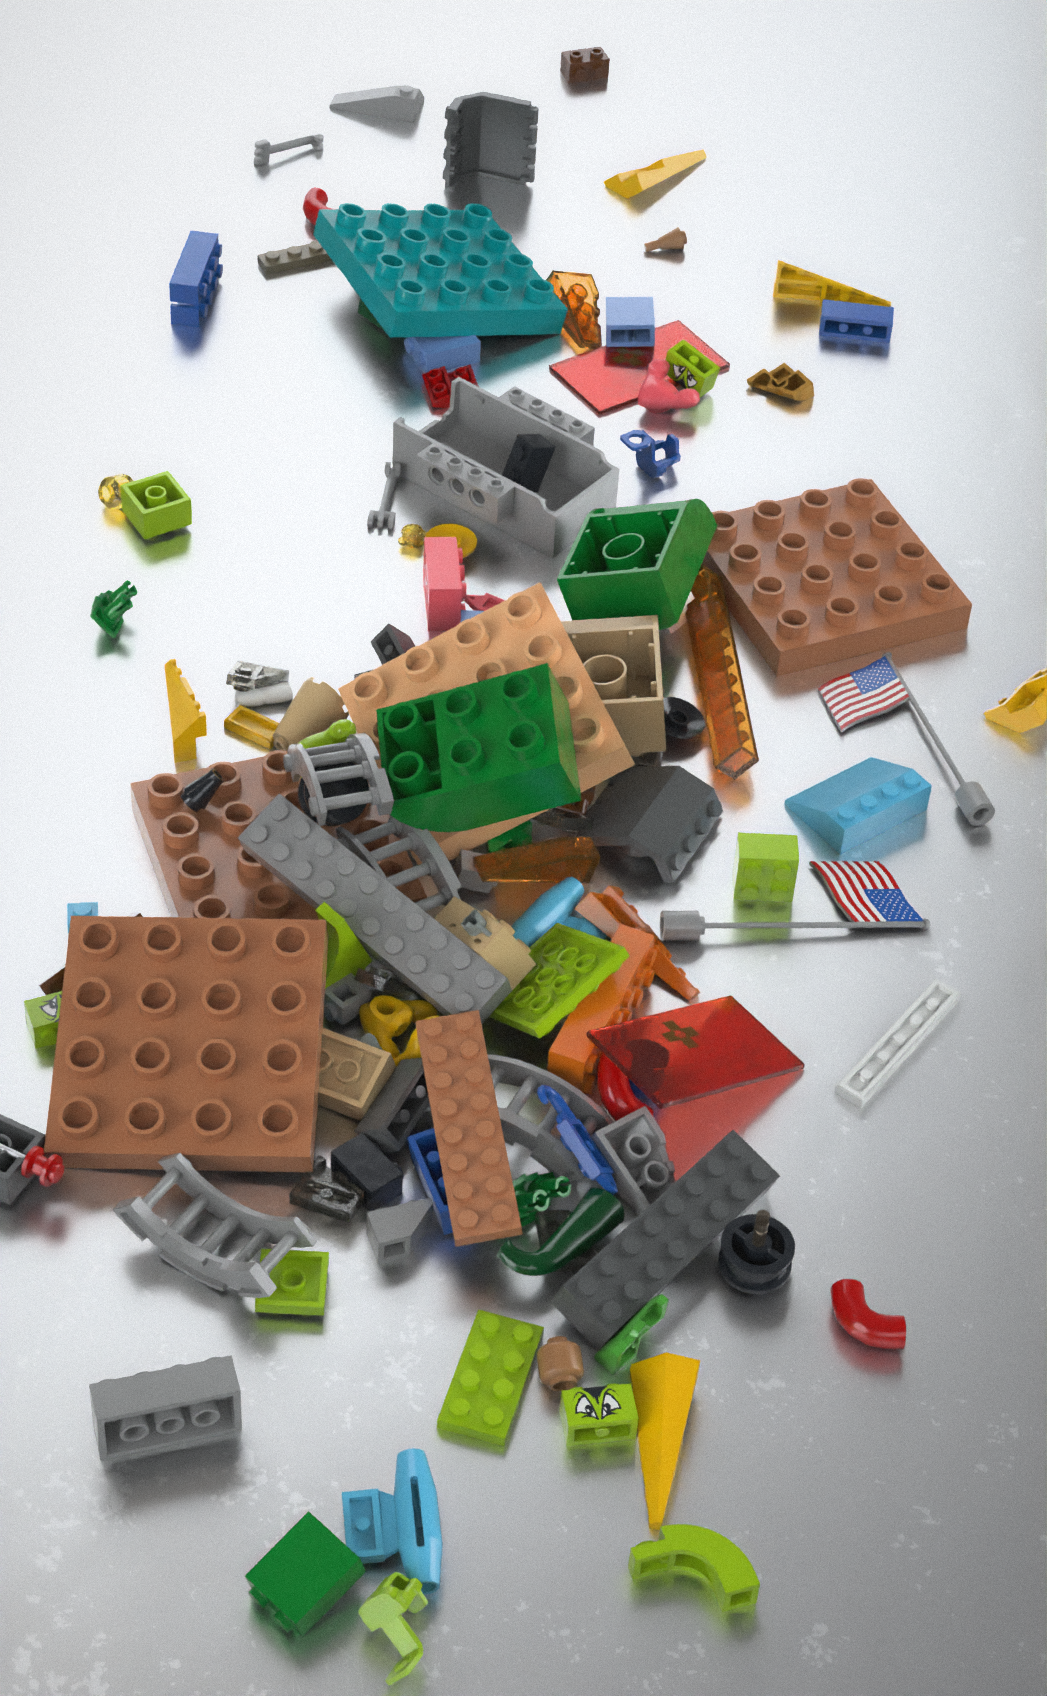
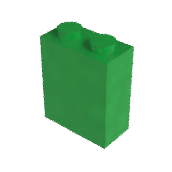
M308 1511L245 1575V1578L251 1587L248 1591L250 1597L261 1608L268 1604L276 1612L273 1618L285 1631L289 1633L294 1629L303 1637L362 1577L366 1570L361 1559Z

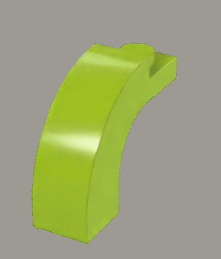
M689 1524L660 1526L658 1541L647 1540L630 1548L628 1569L632 1580L669 1570H685L700 1576L710 1585L721 1612L749 1606L757 1602L760 1582L751 1562L739 1547L715 1531Z

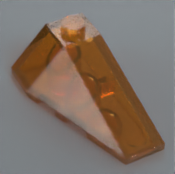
M552 270L546 280L554 286L553 292L568 309L563 328L579 348L600 350L602 348L601 325L598 324L600 308L597 305L600 297L592 274Z
M553 837L475 856L473 862L482 882L559 883L567 877H574L581 883H589L601 857L591 837Z

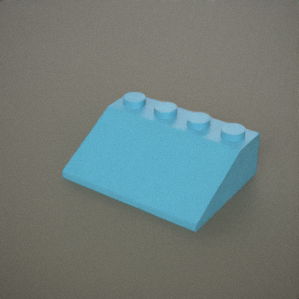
M870 757L785 799L784 804L841 855L926 811L932 785L912 768Z

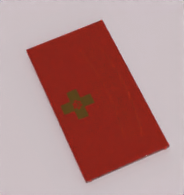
M676 320L655 328V346L606 347L605 345L549 365V370L597 414L601 415L637 402L640 387L647 377L649 363L656 359L665 360L668 350L683 339L720 367L719 371L730 368V363L680 320ZM667 375L663 378V380L669 381L675 387L680 386Z
M732 995L589 1030L586 1034V1037L659 1109L802 1070L805 1066L793 1052Z

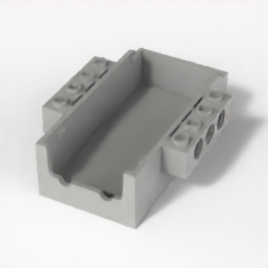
M458 377L452 381L450 407L443 414L440 421L435 419L419 431L406 425L405 419L402 417L393 422L392 468H395V463H401L399 476L551 558H554L574 543L586 515L591 510L596 508H614L617 506L620 468L609 463L605 453L594 447L595 427L516 386L497 397ZM518 434H541L556 447L538 492H532L502 476Z

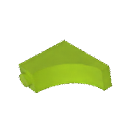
M323 902L315 911L319 920H326L329 936L326 989L350 973L357 977L372 962V959L345 919L327 903Z

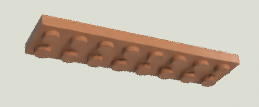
M479 1010L415 1021L455 1247L523 1235Z

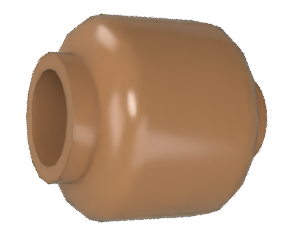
M556 1336L548 1339L547 1344L538 1350L539 1377L543 1384L549 1386L553 1391L570 1390L577 1386V1382L584 1376L582 1352L578 1344L568 1341L564 1336Z

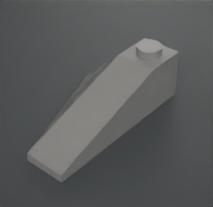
M394 85L335 94L329 104V109L414 123L425 101V97L420 88H414L410 85Z
M646 1106L596 1131L592 1135V1139L615 1172L612 1176L618 1189L617 1193L638 1215L676 1182L673 1174L675 1167L673 1161H669L664 1146L667 1143L664 1133Z

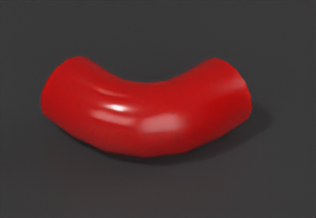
M318 187L310 188L307 191L302 205V211L306 219L314 226L316 225L319 209H333L326 206L329 200L328 195L323 189Z
M607 1049L601 1053L597 1074V1087L601 1101L608 1114L617 1121L646 1106L651 1115L654 1116L653 1109L640 1101L631 1089L629 1082L632 1064L631 1056L622 1050Z
M842 1279L832 1284L830 1288L831 1302L837 1322L851 1337L867 1346L882 1349H904L906 1342V1321L904 1315H885L870 1309L865 1300L864 1286L858 1280Z

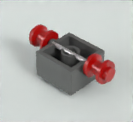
M0 1114V1201L11 1205L35 1175L40 1176L39 1181L41 1185L49 1187L53 1183L59 1182L65 1167L62 1165L63 1159L61 1156L53 1154L49 1158L45 1157V1134Z

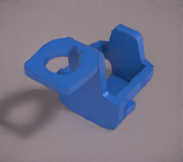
M632 430L620 435V441L631 451H636L637 465L653 479L662 476L668 467L681 461L679 439L672 433L667 435L666 441H655L644 430ZM638 437L641 438V443H633L629 439ZM663 449L665 451V458L656 461L655 451Z

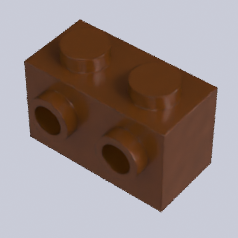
M601 46L561 51L560 72L568 83L609 78L610 58Z

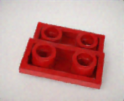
M471 364L459 367L447 373L445 366L422 374L432 406L437 408L450 407L451 384L456 378L460 377L478 386Z

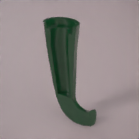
M592 1187L587 1190L571 1214L540 1249L534 1252H525L516 1248L511 1239H509L498 1250L496 1257L507 1267L523 1275L541 1276L549 1274L580 1256L620 1225L625 1218L624 1207L611 1193L604 1189Z

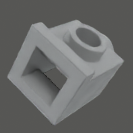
M461 849L453 868L461 884L460 888L490 893L491 888L496 887L499 881L500 871L496 869L494 856Z
M352 973L348 974L325 989L324 1016L329 1021L336 1019L341 1025H344L359 1015L361 1005L371 1001V990Z

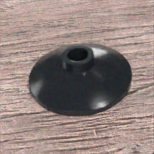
M663 697L665 732L682 739H693L700 736L705 728V719L702 713L686 700L676 697Z

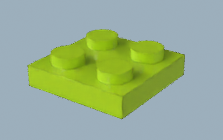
M261 1249L260 1262L272 1249ZM289 1250L269 1273L270 1279L277 1286L276 1290L270 1297L255 1299V1312L324 1316L329 1252Z

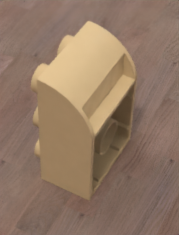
M658 615L561 621L630 756L638 757L649 752L666 751Z

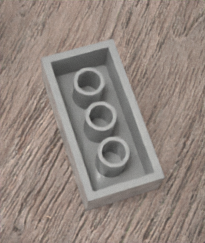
M232 1355L211 1357L201 1362L186 1365L177 1364L166 1369L152 1372L142 1371L132 1376L104 1379L98 1383L89 1384L93 1427L101 1461L242 1431L241 1391Z

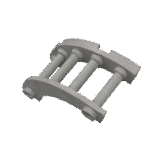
M366 733L350 734L346 742L307 749L300 743L291 744L287 754L283 755L286 773L291 772L293 782H298L300 776L303 778L310 794L308 799L310 813L312 816L316 815L319 826L325 825L327 810L371 803L372 806H377L379 816L391 814L394 799L385 769H378L375 760L380 759V755L373 741ZM346 762H353L354 764H356L353 766L341 767L315 772L314 769L316 767ZM356 777L368 779L369 791L323 798L320 787L321 783Z
M391 815L388 823L357 835L351 834L341 826L336 828L338 837L336 840L394 887L425 875L431 876L438 889V893L415 902L425 912L440 905L446 906L454 896L460 899L457 889L461 887V884L446 855L428 829L421 831V829L413 828L399 822ZM392 833L401 839L371 852L364 846ZM409 849L422 862V864L389 877L385 876L377 863Z
M487 1054L494 1089L498 1083L520 1087L507 1108L498 1107L505 1143L513 1146L516 1141L531 1150L530 1157L549 1172H553L555 1178L565 1176L569 1179V1182L584 1178L585 1176L578 1167L579 1161L574 1153L567 1150L562 1142L551 1134V1130L557 1122L556 1116L558 1115L553 1106L550 1107L540 1125H536L518 1114L532 1092L537 1094V1089L541 1085L552 1087L562 1096L575 1117L580 1119L590 1136L614 1122L607 1114V1111L579 1089L544 1069L520 1060ZM429 1103L423 1116L434 1128Z
M181 1153L162 1157L158 1161L167 1173L143 1199L138 1196L121 1200L112 1209L142 1242L148 1238L162 1251L159 1253V1256L191 1278L224 1292L227 1287L239 1290V1296L270 1297L277 1288L269 1275L273 1268L292 1247H313L317 1242L310 1234L308 1226L297 1216L278 1217L267 1215L229 1198L205 1180ZM177 1183L194 1200L170 1226H167L152 1212V1208ZM205 1208L223 1222L201 1246H195L181 1237L180 1234ZM235 1228L252 1236V1239L233 1260L212 1254ZM266 1242L275 1244V1247L260 1264L257 1261L249 1262Z

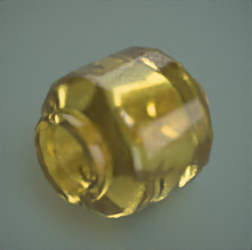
M125 473L104 477L98 488L100 501L109 509L122 508L120 485L134 480Z

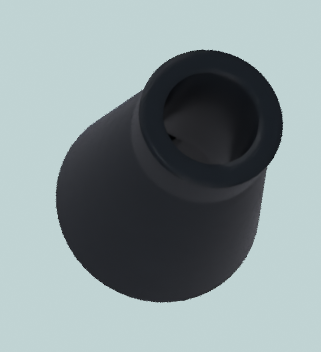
M212 768L208 773L184 787V792L180 796L189 808L198 812L201 808H206L219 786L225 780L219 772Z

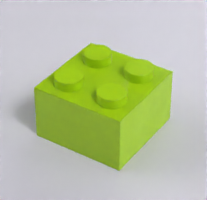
M168 470L120 485L122 511L144 539L192 525L191 498Z
M738 832L732 870L733 900L792 902L799 866L798 836Z

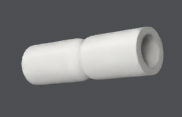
M291 684L267 687L263 690L254 689L235 692L236 707L242 705L247 708L293 700Z

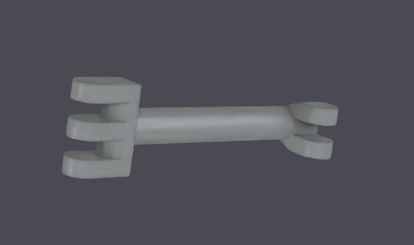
M315 133L272 145L266 138L254 142V148L256 149H254L255 157L253 158V164L262 165L270 163V154L309 144L315 150L322 151L324 149V144L322 143L324 142V135Z
M385 461L384 474L387 479L379 510L370 509L367 527H373L374 521H378L377 528L383 529L384 522H388V529H394L396 512H389L396 481L401 472V463H395V468H391V462Z

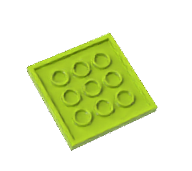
M556 923L529 947L531 950L529 956L536 965L489 1017L540 1039L542 1036L550 1033L554 1029V1025L565 1015L572 1013L576 1009L577 1004L588 994L595 992L599 984L610 974L618 971L622 963L630 955L623 946Z

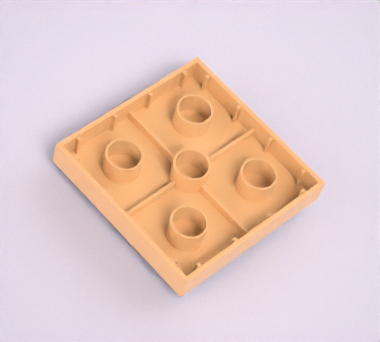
M541 582L522 592L513 594L507 600L471 619L460 622L454 628L419 646L412 647L406 653L370 672L359 675L354 680L338 688L352 722L356 726L357 733H366L373 741L380 755L377 709L548 663L569 702L580 793L635 765ZM381 759L375 760L378 769H380ZM547 810L467 831L429 832L441 847L448 861H451L459 856L461 849L470 851ZM410 850L417 864H422L418 856Z

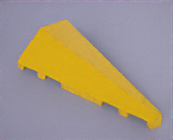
M704 149L666 157L647 167L618 173L603 182L605 187L629 199L707 158Z
M778 260L775 265L772 286L773 297L819 300V306H822V301L825 299L891 307L890 301Z
M170 659L164 664L173 757L174 763L197 759L196 738L207 736V722L205 712L199 711L201 709L200 702L195 700V694L186 677L180 676L182 675V670L180 667L177 668L176 659Z
M1047 668L1037 671L1014 689L1015 692L1008 699L1004 697L999 700V706L988 709L983 713L987 720L1019 733L1044 724L1047 719Z
M667 1352L633 1363L630 1367V1378L639 1418L637 1437L641 1469L644 1476V1493L649 1516L648 1525L649 1528L659 1531L660 1526L663 1524L701 1361Z

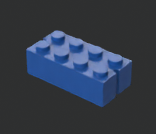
M190 230L169 281L170 302H177V304H170L171 324L200 327L202 319L207 317L208 305H211L213 300V291H217L218 278H222L223 264L219 263L223 250L222 243H219V233Z

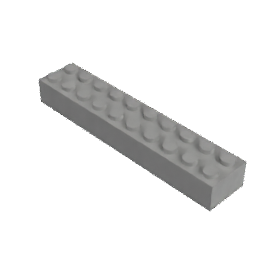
M280 793L238 837L243 849L313 908L317 909L323 902L327 903L345 919L359 942L370 955L443 1015L447 1016L479 1010L482 1024L512 991L507 977Z

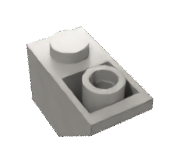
M431 1197L422 1200H411L396 1206L381 1207L367 1212L366 1233L378 1264L411 1256L432 1224L433 1201Z

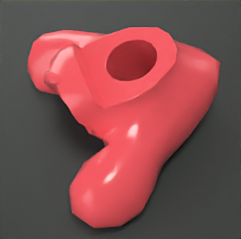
M656 359L648 365L647 377L643 381L638 393V405L647 408L652 413H663L670 409H689L699 403L700 395L695 389L690 388L678 392L672 383L663 380L670 369V364L666 360Z

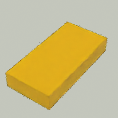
M239 705L224 719L225 729L268 749L274 746L273 733L279 725L278 722L242 705Z

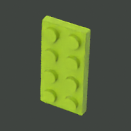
M478 1309L439 1413L437 1428L505 1446L543 1338L544 1327Z

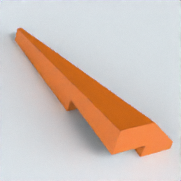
M609 885L601 894L589 892L574 908L611 939L620 924L655 935L653 948L657 949V955L651 970H654L658 977L688 1001L700 993L685 977L686 973L680 967L677 968L670 961L671 953L651 927L637 915L638 910L633 905H628L622 898L624 892L619 887Z

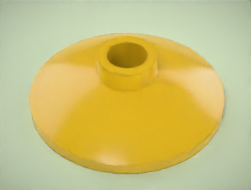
M441 524L431 528L425 535V537H456L457 548H462L463 558L473 553L477 547L476 535L467 527L458 524Z

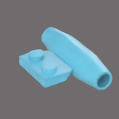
M574 877L565 878L541 894L511 926L515 930L514 938L516 940L520 939L528 947L532 946L556 923L604 940L607 935L585 918L580 919L570 916L584 894L583 885Z
M415 1448L406 1449L397 1455L394 1495L379 1491L378 1488L342 1492L346 1546L361 1559L362 1564L385 1562V1559L399 1552L406 1577L409 1579L417 1578L423 1584L421 1588L422 1593L427 1595L436 1592L440 1587L443 1544L437 1491L425 1452Z

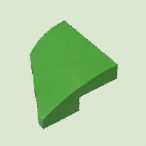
M660 1294L649 1300L593 1358L612 1375H615L637 1355L641 1337L664 1318L669 1299Z

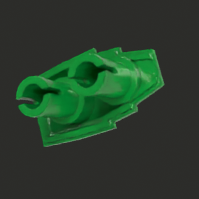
M128 580L123 582L114 592L107 590L105 593L101 592L98 596H94L91 606L90 618L113 639L117 636L124 622L122 615L133 607L131 598L138 594L134 584L128 588L132 583Z
M534 1172L528 1176L524 1173L513 1180L521 1227L542 1217V1212L551 1205L550 1201L553 1198H565L570 1195L571 1184L561 1185V1183L569 1182L567 1177L559 1176L555 1178L553 1172L540 1175L538 1172Z

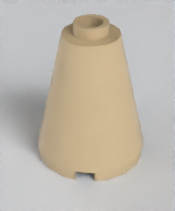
M309 677L302 683L273 733V743L278 750L288 751L291 744H296L313 734L326 731L334 722L348 718L349 713L348 711L344 712L343 706L345 704L342 697L328 683L324 681L320 684L313 682L314 677Z

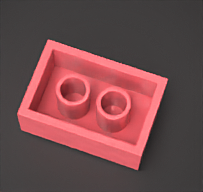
M424 537L423 588L427 631H448L460 623L461 610H466L465 603H461L467 596L466 582H462L465 580L464 565H459L463 563L462 548H457L456 537Z

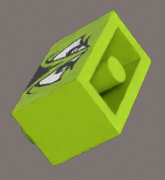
M684 339L668 350L665 360L670 364V369L667 376L684 389H695L699 393L700 398L714 388L720 370L718 365Z
M62 991L24 1001L26 1024L35 1049L56 1044Z
M611 1383L591 1388L574 1387L570 1390L561 1391L559 1412L566 1446L636 1439L639 1418L631 1383L620 1385Z

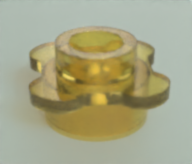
M407 524L401 529L402 536L398 538L400 545H406L410 548H419L424 545L423 538L426 535V531L421 526Z

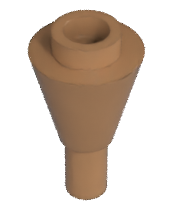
M677 227L659 237L658 240L644 243V249L646 252L657 249L684 250V244H687L686 233Z

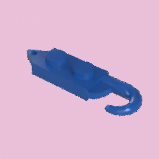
M548 1085L539 1086L537 1095L544 1105L549 1100L558 1113L556 1116L558 1123L556 1128L561 1134L560 1140L565 1148L573 1152L578 1159L580 1171L585 1177L592 1181L596 1180L607 1192L614 1195L618 1192L612 1176L615 1172L580 1119L575 1117L565 1100L555 1089Z

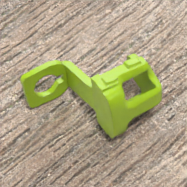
M394 1572L386 1577L358 1610L366 1626L372 1632L382 1628L403 1657L387 1676L385 1682L388 1686L407 1676L423 1656L422 1643L401 1614L407 1609L412 1613H417L426 1607L428 1601L421 1591L423 1584L417 1578L409 1579L399 1572Z

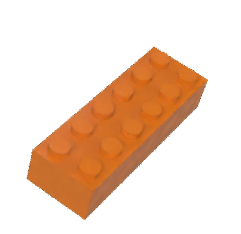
M622 924L619 925L610 942L625 947L630 957L622 963L618 971L610 974L602 981L595 992L588 994L577 1004L576 1009L569 1014L549 1049L547 1071L567 1081L585 1095H591L596 1086L601 1053L607 1049L617 1048L621 1036L620 1031L628 1028L632 1018V1009H638L643 998L644 987L649 988L654 978L655 971L651 970V967L657 955V949L653 948L655 935Z

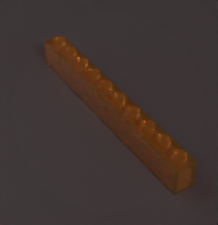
M703 564L691 589L695 599L686 605L688 609L685 616L688 621V633L691 637L692 653L696 664L695 670L698 675L699 690L701 691L703 701L702 707L705 712L706 727L710 738L709 745L712 749L713 765L719 773H725L735 780L759 761L722 577Z

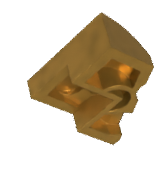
M785 362L770 372L763 368L746 379L749 386L797 401L808 400L815 396L813 382L799 369L794 371Z

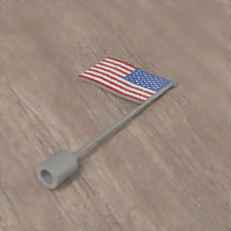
M884 652L881 659L862 669L834 678L818 688V693L841 733L859 722L886 713L910 700L961 785L955 792V800L969 823L979 826L992 819L995 814V808L978 782L965 783L893 663L890 652Z
M810 861L809 865L823 879L835 903L851 922L705 923V917L700 916L698 910L661 911L659 928L662 941H698L700 935L705 934V929L923 927L924 930H928L930 928V921L925 918L922 919L907 902L893 876L879 861Z

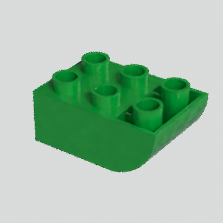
M694 498L683 501L596 508L591 510L586 515L557 577V582L571 619L588 620L658 615L659 630L667 629L678 623L717 528L715 518L707 504L701 499Z
M548 663L376 710L381 768L385 769L394 799L390 815L401 823L413 828L428 829V831L434 832L467 831L581 801L569 702Z

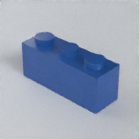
M823 299L819 335L890 343L894 307Z
M431 1128L408 1136L407 1140L411 1160L427 1197L432 1198L433 1211L444 1235L453 1233L435 1130Z

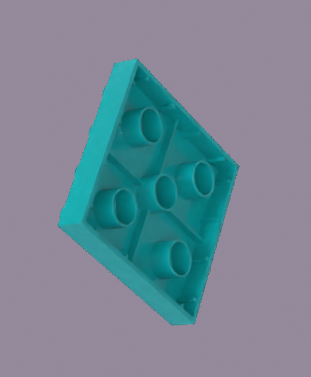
M342 203L338 209H319L313 233L314 237L390 338L561 334L568 311L567 307L553 292L554 286L547 280H544L532 266L533 261L528 256L522 254L514 245L512 235L501 229L492 218V211L489 208L471 203L467 204L464 210H449L440 204L428 203L424 205L423 210H407L399 204L385 203L382 205L381 210H365L357 204Z

